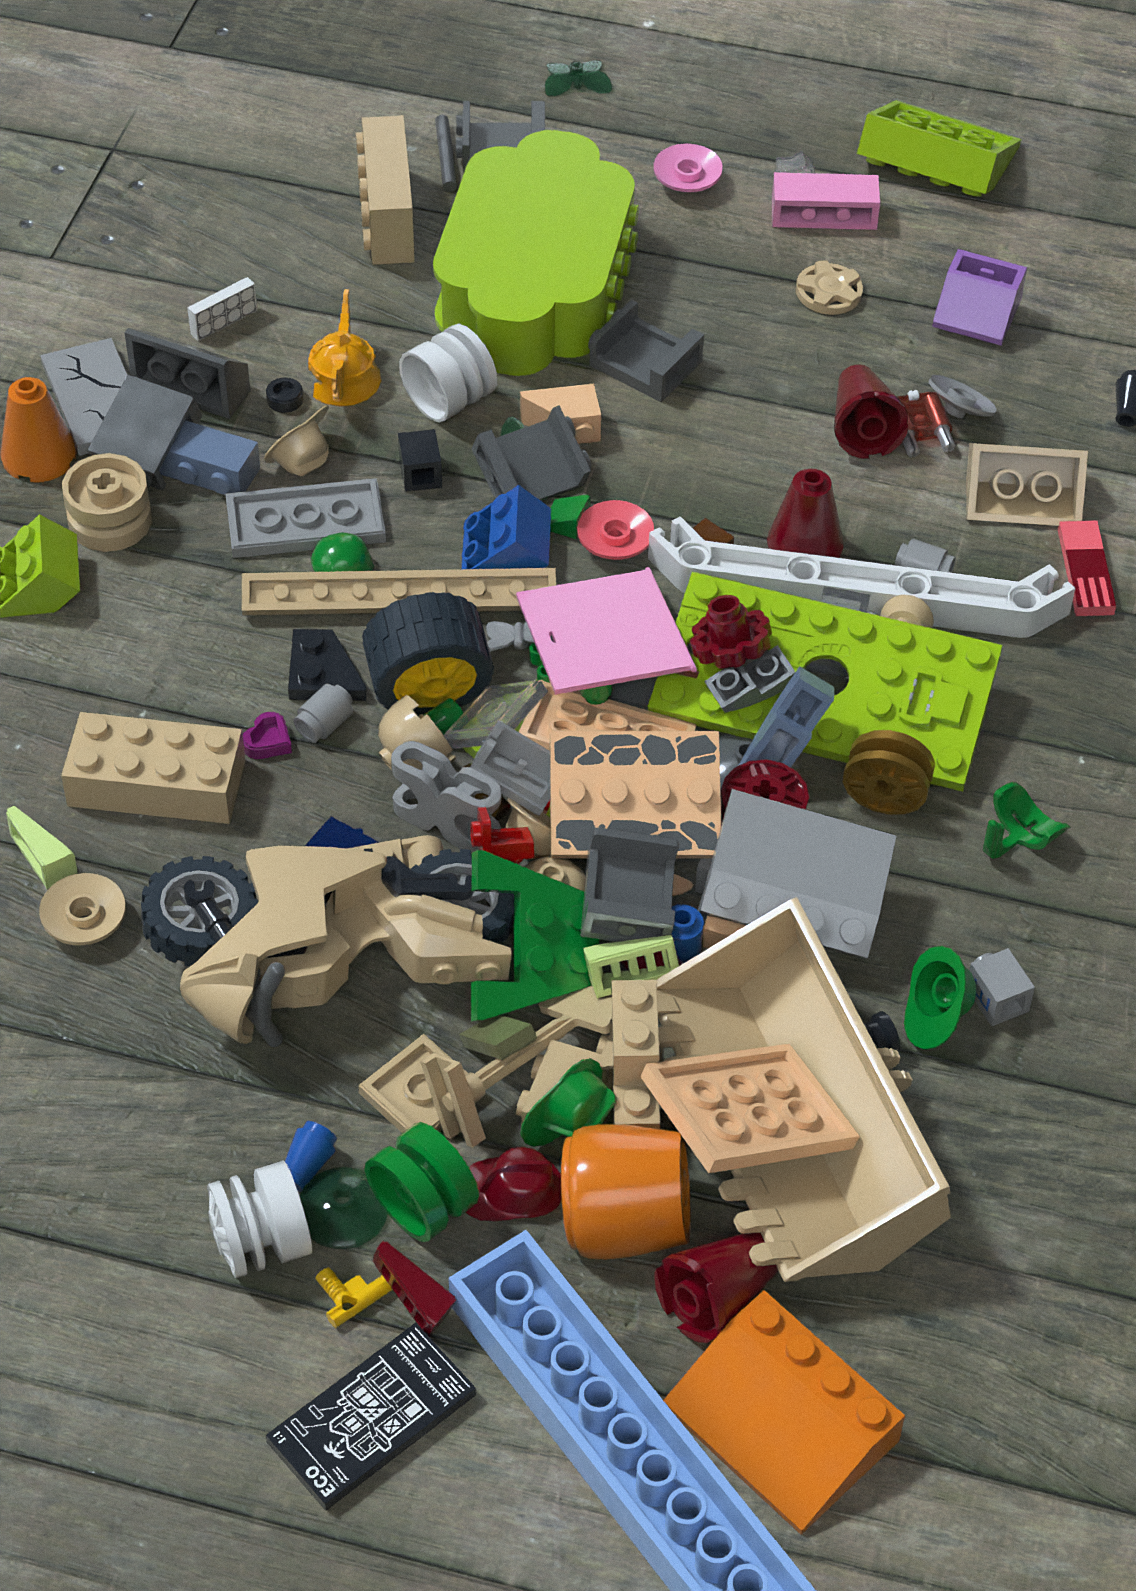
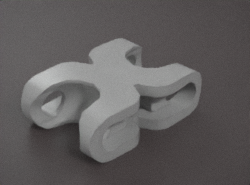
M405 742L393 751L391 757L392 772L394 777L403 783L393 794V809L398 817L422 830H430L434 825L437 826L443 838L450 844L460 849L472 850L471 854L479 850V847H472L470 836V823L477 821L478 807L487 808L491 819V828L501 829L498 820L491 816L501 804V788L494 779L470 767H463L459 772H456L450 760L444 754L419 742ZM407 759L419 760L423 765L422 770L407 765L403 761ZM484 793L489 797L477 800L475 794ZM417 798L418 804L410 805L405 801Z

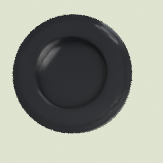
M287 377L273 380L266 388L267 404L272 410L281 413L297 410L304 400L302 385L297 380Z

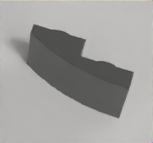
M776 646L745 667L742 665L740 667L724 668L704 682L726 713L754 705L782 692L795 674V670L780 648Z

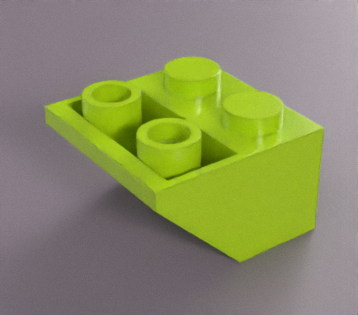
M39 514L28 525L21 527L16 536L5 546L0 547V618L55 613L80 592L77 534Z

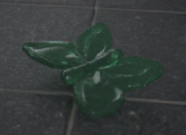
M600 60L584 63L574 61L570 63V66L564 63L546 64L548 71L551 73L545 82V94L547 96L563 94L570 89L573 81L575 89L582 88L583 83L587 89L597 93H610L612 90L611 80L606 73L600 71L602 68Z

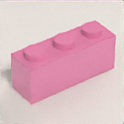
M774 172L772 227L877 230L880 208L878 175Z

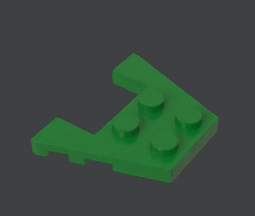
M484 850L472 852V891L514 894V982H471V1022L489 1019L592 986L583 948L598 945L599 939L580 936L584 891Z

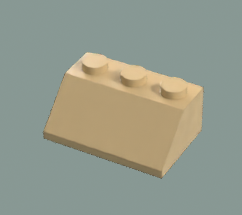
M969 443L966 479L967 520L1059 526L1060 521H1082L1088 451Z

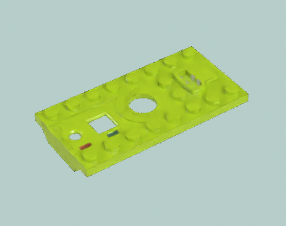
M692 571L676 620V625L686 646H688L691 638H693L692 627L702 617L706 616L709 602L722 595H733L747 608L748 612L761 610L764 616L769 618L772 635L769 637L771 647L768 650L778 646L795 672L799 666L805 669L808 664L818 659H832L839 662L847 670L849 682L846 688L839 694L834 695V701L812 730V738L802 752L848 763L851 746L860 735L874 730L896 731L917 739L931 751L936 764L930 784L963 792L991 696L1002 645ZM690 653L697 668L696 672L689 670L657 676L648 703V711L697 724L696 726L750 739H754L768 713L782 693L780 692L754 705L725 713L704 682L722 670L717 668L715 663L701 664Z

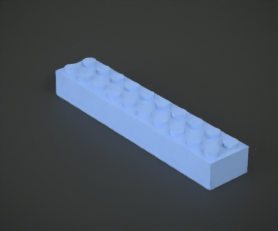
M527 1230L449 1277V1292L456 1299L452 1309L670 1591H816Z

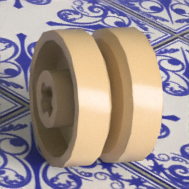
M111 453L98 454L78 461L67 471L62 481L63 498L67 511L69 530L77 534L78 543L92 550L102 552L118 551L137 544L147 535L152 524L146 473L137 462L122 455Z

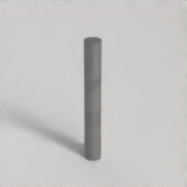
M439 115L436 117L435 123L443 189L446 192H453L456 190L457 184L449 118L446 115Z

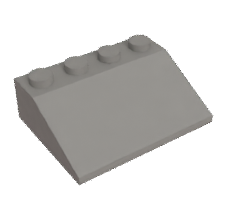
M732 789L698 911L708 916L711 915L749 925L785 902L797 897L824 949L859 959H866L869 955L880 915L896 835Z

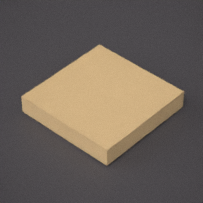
M425 1034L421 1035L358 1085L359 1094L401 1133L418 1122L428 1124L438 1132L443 1130L420 1061L432 1053L452 1058Z

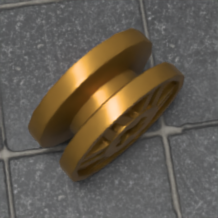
M874 730L860 735L853 742L849 761L844 770L843 785L847 793L858 804L872 811L888 815L907 814L918 810L926 802L936 763L931 751L917 739L896 731Z

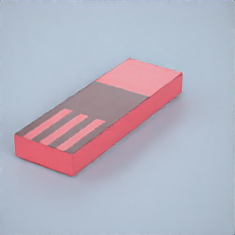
M1060 521L1058 535L1068 582L1075 587L1073 597L1075 616L1114 615L1116 602L1098 521Z

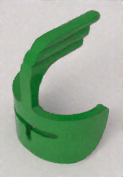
M1010 782L997 789L994 793V809L1001 823L993 819L988 821L982 851L990 858L995 859L1004 855L1017 844L1030 849L1040 850L1070 829L1071 826L1049 818L1035 805L1028 792L1019 783ZM1016 819H1017L1026 829H1027L1029 826H1031L1032 824H1036V825H1034V826L1031 828V830H1030L1031 833H1029L1026 829H1024V828L1016 821ZM1006 829L1008 831L1009 836L1003 839L1004 831Z

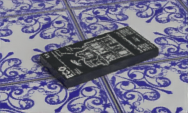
M414 1323L265 1435L266 1442L323 1509L327 1511L475 1397L476 1387L420 1326Z

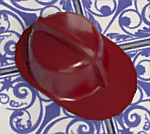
M511 1148L501 1154L500 1157L484 1159L469 1166L477 1182L480 1195L478 1203L465 1213L480 1221L496 1222L546 1216L557 1209L562 1201L561 1173L542 1153L533 1148Z

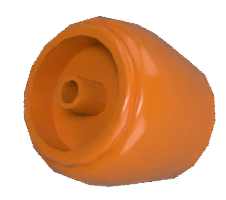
M599 1124L581 1127L575 1130L571 1137L565 1139L561 1161L562 1210L566 1238L572 1250H577L580 1256L588 1259L606 1260L633 1257L689 1243L691 1228L690 1177L686 1141L680 1132L626 1124Z

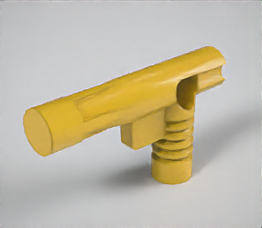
M327 1267L321 1270L315 1278L336 1304L335 1307L326 1312V1317L334 1328L339 1327L392 1291V1288L382 1275L368 1285L359 1275L342 1284L332 1269ZM344 1303L355 1305L349 1310H343L342 1307Z

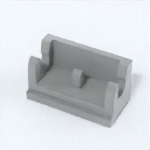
M498 720L478 750L470 768L494 779L500 785L501 794L540 816L550 800V751Z

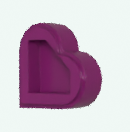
M265 712L260 714L254 721V727L247 729L243 733L245 755L249 758L264 759L292 753L287 726L283 716L279 713Z

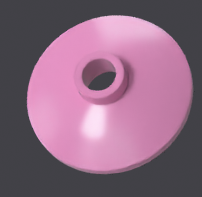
M696 144L670 146L661 151L654 161V174L658 181L664 186L680 192L706 190L714 186L722 176L723 165L719 156L712 150Z

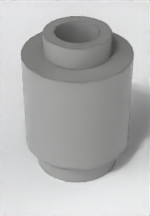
M912 538L908 545L902 543L895 565L952 573L956 557L948 555V550Z
M325 684L297 710L298 715L293 720L296 729L305 739L312 743H316L320 738L326 739L353 714L352 697L339 685Z

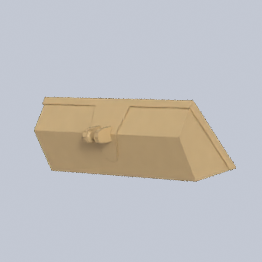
M797 897L785 902L657 979L658 1019L662 1025L658 1027L659 1048L672 1047L676 1056L665 1058L663 1061L790 1043L860 1136L854 1149L731 1170L734 1179L723 1181L718 1190L725 1201L745 1200L750 1209L738 1213L733 1221L740 1233H761L765 1243L754 1245L749 1251L750 1258L755 1265H776L784 1282L798 1281L805 1277L879 1271L951 1218L947 1197L950 1194V1187L900 1092H904V1090L911 1086V1081L913 1080L909 1072L892 1070V1068L899 1064L901 1058L897 1050L892 1048H876Z

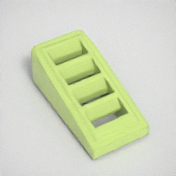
M12 806L7 809L6 816L10 836L46 889H49L54 883L67 876L78 874L75 855L67 846L17 807Z
M672 935L604 943L583 948L590 981L596 998L612 995V980H657L679 967ZM662 952L664 966L656 967L653 953ZM644 955L647 968L639 969L636 957ZM627 960L628 971H621L620 961ZM610 964L611 973L603 974L602 966Z

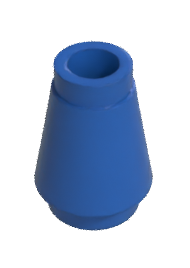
M306 1121L303 1128L296 1129L285 1160L298 1192L303 1190L305 1185L310 1182L336 1152L334 1144L337 1141V1137L335 1134L313 1121Z

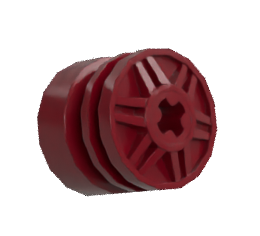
M765 759L748 761L736 766L725 777L721 788V826L732 789L807 810L809 802L807 784L797 771L784 763Z

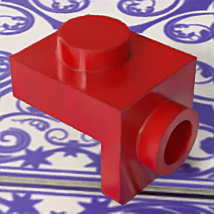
M477 808V821L470 823L472 847H479V850H484L516 864L522 862L523 859L534 858V841L528 827L491 829V819L487 808Z

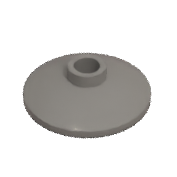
M932 375L929 379V384L935 393L946 402L944 410L949 414L961 419L966 413L976 416L995 415L997 411L995 405L971 387L941 375Z

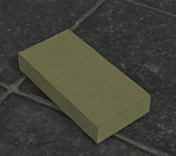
M502 1015L485 1019L459 1034L465 1048L501 1060L536 1041L535 1039L537 1038L532 1024Z

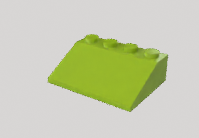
M895 100L867 113L857 154L866 156L868 163L878 166H885L886 163L898 166L897 171L902 174L917 176L920 173L929 176V181L934 184L949 186L951 183L961 186L962 192L965 194L980 197L982 193L987 194L995 188L1020 147L1022 139Z

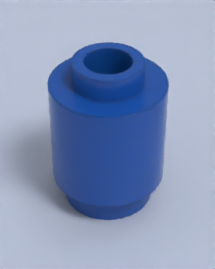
M674 905L671 910L675 911L674 927L671 935L677 957L685 963L701 952L704 920L701 913L694 907Z

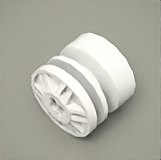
M461 324L452 325L445 329L444 332L433 336L431 342L427 341L402 354L399 361L403 385L411 400L425 416L436 422L449 419L464 410L466 404L475 403L481 397L492 393L497 386V372L488 349L472 330Z
M285 1161L255 1169V1192L247 1193L244 1184L237 1175L230 1177L232 1199H227L220 1181L210 1183L207 1186L209 1195L208 1215L213 1235L221 1256L230 1266L235 1278L247 1275L244 1253L249 1252L257 1271L265 1269L264 1247L272 1245L275 1254L282 1263L312 1253L311 1238L304 1210L293 1177Z

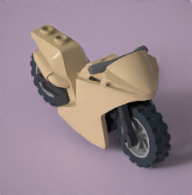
M272 846L247 851L246 864L252 880L250 884L248 883V876L241 869L236 871L233 869L232 863L222 860L220 863L214 861V857L202 856V859L196 860L193 859V856L181 858L179 863L174 864L172 861L165 864L163 871L160 873L155 872L151 875L149 887L144 886L141 921L144 937L146 940L150 939L151 948L156 953L163 952L165 959L170 962L176 963L179 960L185 962V966L189 967L184 970L180 982L181 995L187 1004L199 1012L210 1025L239 1043L247 1044L252 1042L254 1028H256L269 1046L278 1047L282 1044L283 1036L271 1020L272 1009L286 1007L301 1008L327 1003L348 980L349 964L365 947L373 942L381 941L389 954L407 975L417 983L450 984L453 982L508 980L512 955L511 948L498 944V942H504L509 936L510 928H513L514 894L472 891V850L460 849V852H451V849L441 850L437 856L433 857L432 854L422 858V863L419 866L415 864L410 869L393 856L386 857L382 853L373 852V848L360 851L336 847ZM485 898L489 902L490 907L475 902ZM180 900L186 906H172V904ZM228 906L232 912L230 915L224 914L221 908ZM186 917L181 924L172 919Z

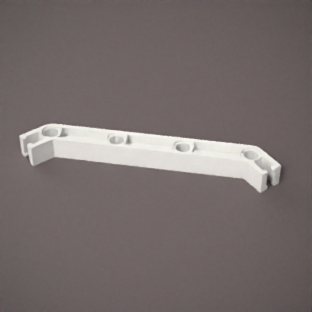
M681 516L672 520L670 542L663 537L665 532L661 528L649 532L648 559L677 589L684 593L693 571L880 616L885 603L891 598L898 595H912L920 598L929 606L933 614L934 627L1017 638L1032 636L1068 616L1075 593V587L1069 582L1064 583L1062 589L1052 593L1054 581L1058 579L1059 574L1050 564L1017 582L705 541Z

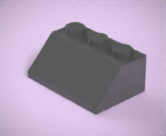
M131 328L125 331L131 376L192 396L199 409L228 419L232 417L250 392L248 364L151 332Z

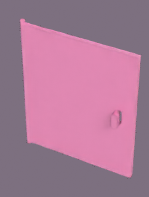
M649 567L637 572L516 592V598L555 695L689 670L692 672L697 671L695 663Z

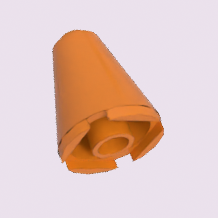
M25 377L12 383L8 389L0 455L4 469L12 477L19 479L18 475L29 477L30 482L35 483L54 480L65 474L70 469L72 459L76 458L77 451L72 435L44 382L37 378Z

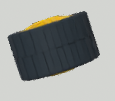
M427 592L425 594L407 596V598L397 600L377 612L376 616L370 619L366 625L367 628L363 631L362 643L374 693L378 702L383 704L387 710L405 695L411 697L418 704L413 709L417 716L425 714L448 698L453 699L460 707L470 703L475 697L484 692L485 687L492 680L494 665L480 613L472 602H468L462 596H455L445 592Z

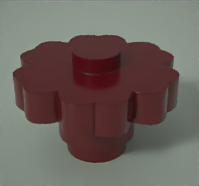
M722 595L711 600L708 604L706 616L702 617L692 627L693 638H691L690 644L693 656L701 664L715 663V666L719 669L740 667L746 662V659L760 658L764 651L771 647L769 637L772 635L769 618L764 616L761 610L748 612L747 608L733 595Z

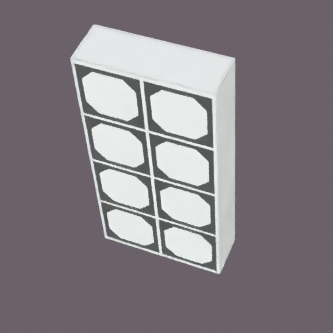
M246 277L189 306L188 315L191 335L199 341L256 312L255 284Z

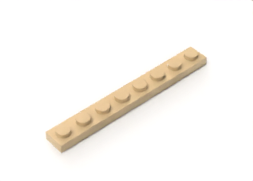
M556 568L242 573V614L377 613L397 600L427 592H445L455 596H462L468 602H472L476 606L477 611H522L516 598V592L556 586Z

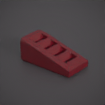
M382 1241L375 1251L372 1262L415 1322L430 1337L450 1313L456 1301L455 1296L387 1241Z

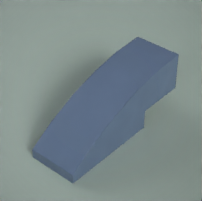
M799 666L768 713L739 765L748 761L767 759L784 763L791 768L812 738V730L834 701V687Z

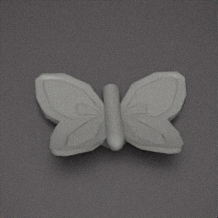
M493 621L489 622L486 626L487 635L491 639L487 641L490 651L502 649L511 644L514 645L515 649L521 650L527 648L529 642H534L526 622L524 624L517 622L512 626L505 622Z

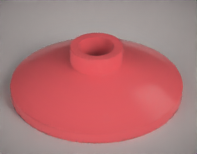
M620 500L603 501L589 507L582 514L577 525L578 538L584 548L598 557L611 560L628 559L645 551L649 547V532L654 530L653 521L644 509L633 503Z

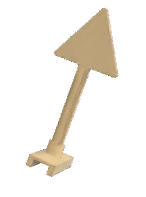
M589 986L540 1002L539 1008L541 1013L558 1019L551 1021L536 1031V1041L504 1060L495 1059L476 1073L465 1075L460 1062L436 1053H432L420 1061L445 1137L451 1139L462 1132L467 1146L471 1148L485 1140L486 1137L474 1102L483 1097L489 1087L547 1049L551 1039L558 1041L577 1026L601 1034H609L612 1030V995L596 998L593 987Z

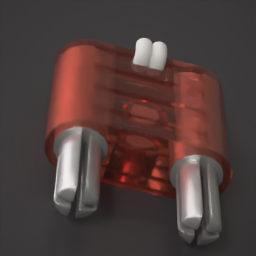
M917 390L909 391L908 395L897 396L904 404L908 414V433L901 444L904 445L909 457H916L920 453L916 442L939 439L945 452H948V449L949 452L954 450L955 443L950 434L952 424L940 397L935 392L918 393Z

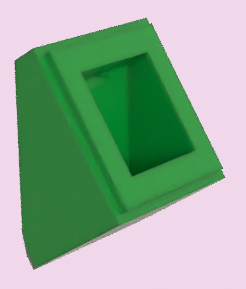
M579 495L555 499L550 507V532L577 539V525L582 514L591 507V496Z

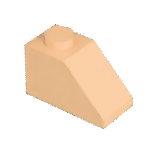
M594 384L520 391V419L522 424L531 426L548 419L552 408L560 405L564 416L570 417L574 424L575 439L578 444L601 441V411Z

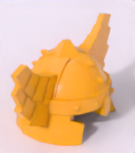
M344 289L338 331L330 333L319 340L312 347L308 357L309 371L312 372L317 380L321 381L314 383L313 398L334 406H350L366 401L378 391L381 384V374L375 364L374 358H376V355L373 352V348L366 340L351 334L349 289Z

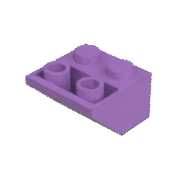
M958 249L947 272L932 327L1002 345L1022 299L1027 267Z

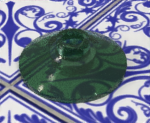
M337 1167L319 1173L305 1185L299 1196L310 1238L316 1243L332 1249H351L369 1242L382 1230L388 1217L387 1211L375 1197L367 1181L365 1171L353 1167ZM341 1197L350 1198L349 1201H347L346 1203H338L335 1201L336 1199Z

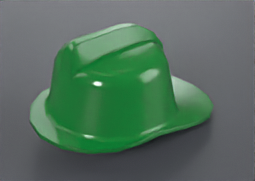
M944 946L929 948L920 955L913 967L905 1010L904 1028L907 1038L911 1043L925 1050L937 1048L948 1041L956 1030L959 1019L969 1012L975 1003L977 994L976 981L972 973L964 966L961 957L953 949Z
M589 1058L580 1060L572 1065L558 1083L531 1108L521 1126L520 1135L525 1144L532 1147L543 1146L561 1135L571 1137L573 1132L581 1127L604 1123L609 1112L616 1104L617 1097L602 1081V1068L599 1062Z

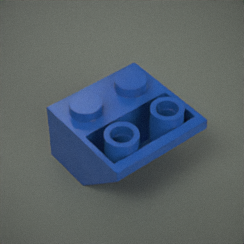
M517 485L507 493L499 495L492 503L480 511L472 513L464 523L462 569L547 567L549 565L551 508L523 487Z

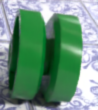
M418 1122L397 1137L396 1148L391 1146L384 1147L365 1162L364 1170L375 1197L387 1214L412 1238L421 1242H427L447 1227L448 1216L453 1218L459 1217L478 1203L480 1194L477 1182L469 1166L457 1149L435 1128L423 1122Z

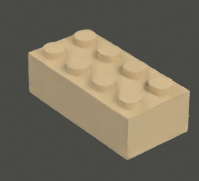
M404 115L362 117L363 132H356L357 154L364 153V155H358L357 160L362 227H369V229H363L364 251L371 250L372 265L414 263L413 208Z
M80 712L61 775L67 806L230 824L245 764L242 729Z

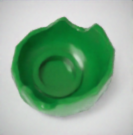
M346 532L335 533L322 538L316 544L310 559L314 572L373 571L374 568L365 542L360 537Z

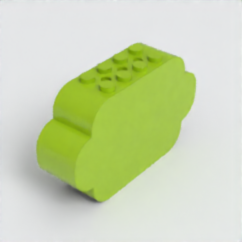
M543 130L532 133L523 138L517 148L495 146L483 149L473 155L465 169L433 260L434 275L442 288L435 307V322L438 329L444 332L445 329L455 324L468 327L484 343L493 359L496 372L500 374L514 376L530 375L546 368L554 356L574 358L589 354L588 343L591 335L611 320L612 315L617 310L615 300L622 299L624 290V279H622V276L628 277L631 266V255L629 253H635L637 247L638 232L633 231V226L637 225L639 205L634 204L635 182L631 173L616 163L600 160V151L597 145L589 138L577 133L559 130Z

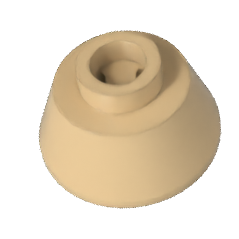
M895 596L885 603L880 613L882 617L933 628L934 619L931 609L923 600L916 596Z

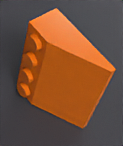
M765 1290L730 1320L663 1400L679 1421L800 1535L900 1441L905 1415Z

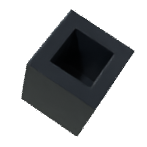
M436 430L398 433L399 462L404 491L442 488V465Z

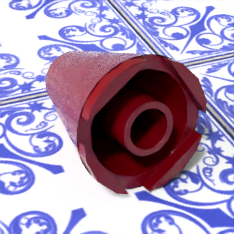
M861 364L849 366L840 374L838 379L834 420L836 439L840 447L849 455L861 459H870L869 455L881 453L882 456L891 453L901 445L908 433L907 410L901 400L869 367Z
M818 469L801 470L793 477L769 530L767 548L840 558L843 553L844 541L831 479L825 472Z
M760 1232L743 1233L670 1254L662 1260V1265L656 1268L654 1274L655 1290L660 1304L667 1315L674 1312L680 1321L683 1322V1324L677 1327L683 1335L695 1342L708 1343L715 1339L730 1320L744 1309L777 1274L779 1270L776 1265L757 1266L750 1258V1249L754 1245L765 1243Z

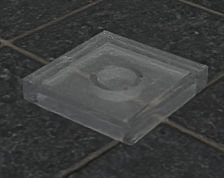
M541 680L487 686L448 729L444 737L452 749L482 746L498 720L515 729L545 696L548 690Z

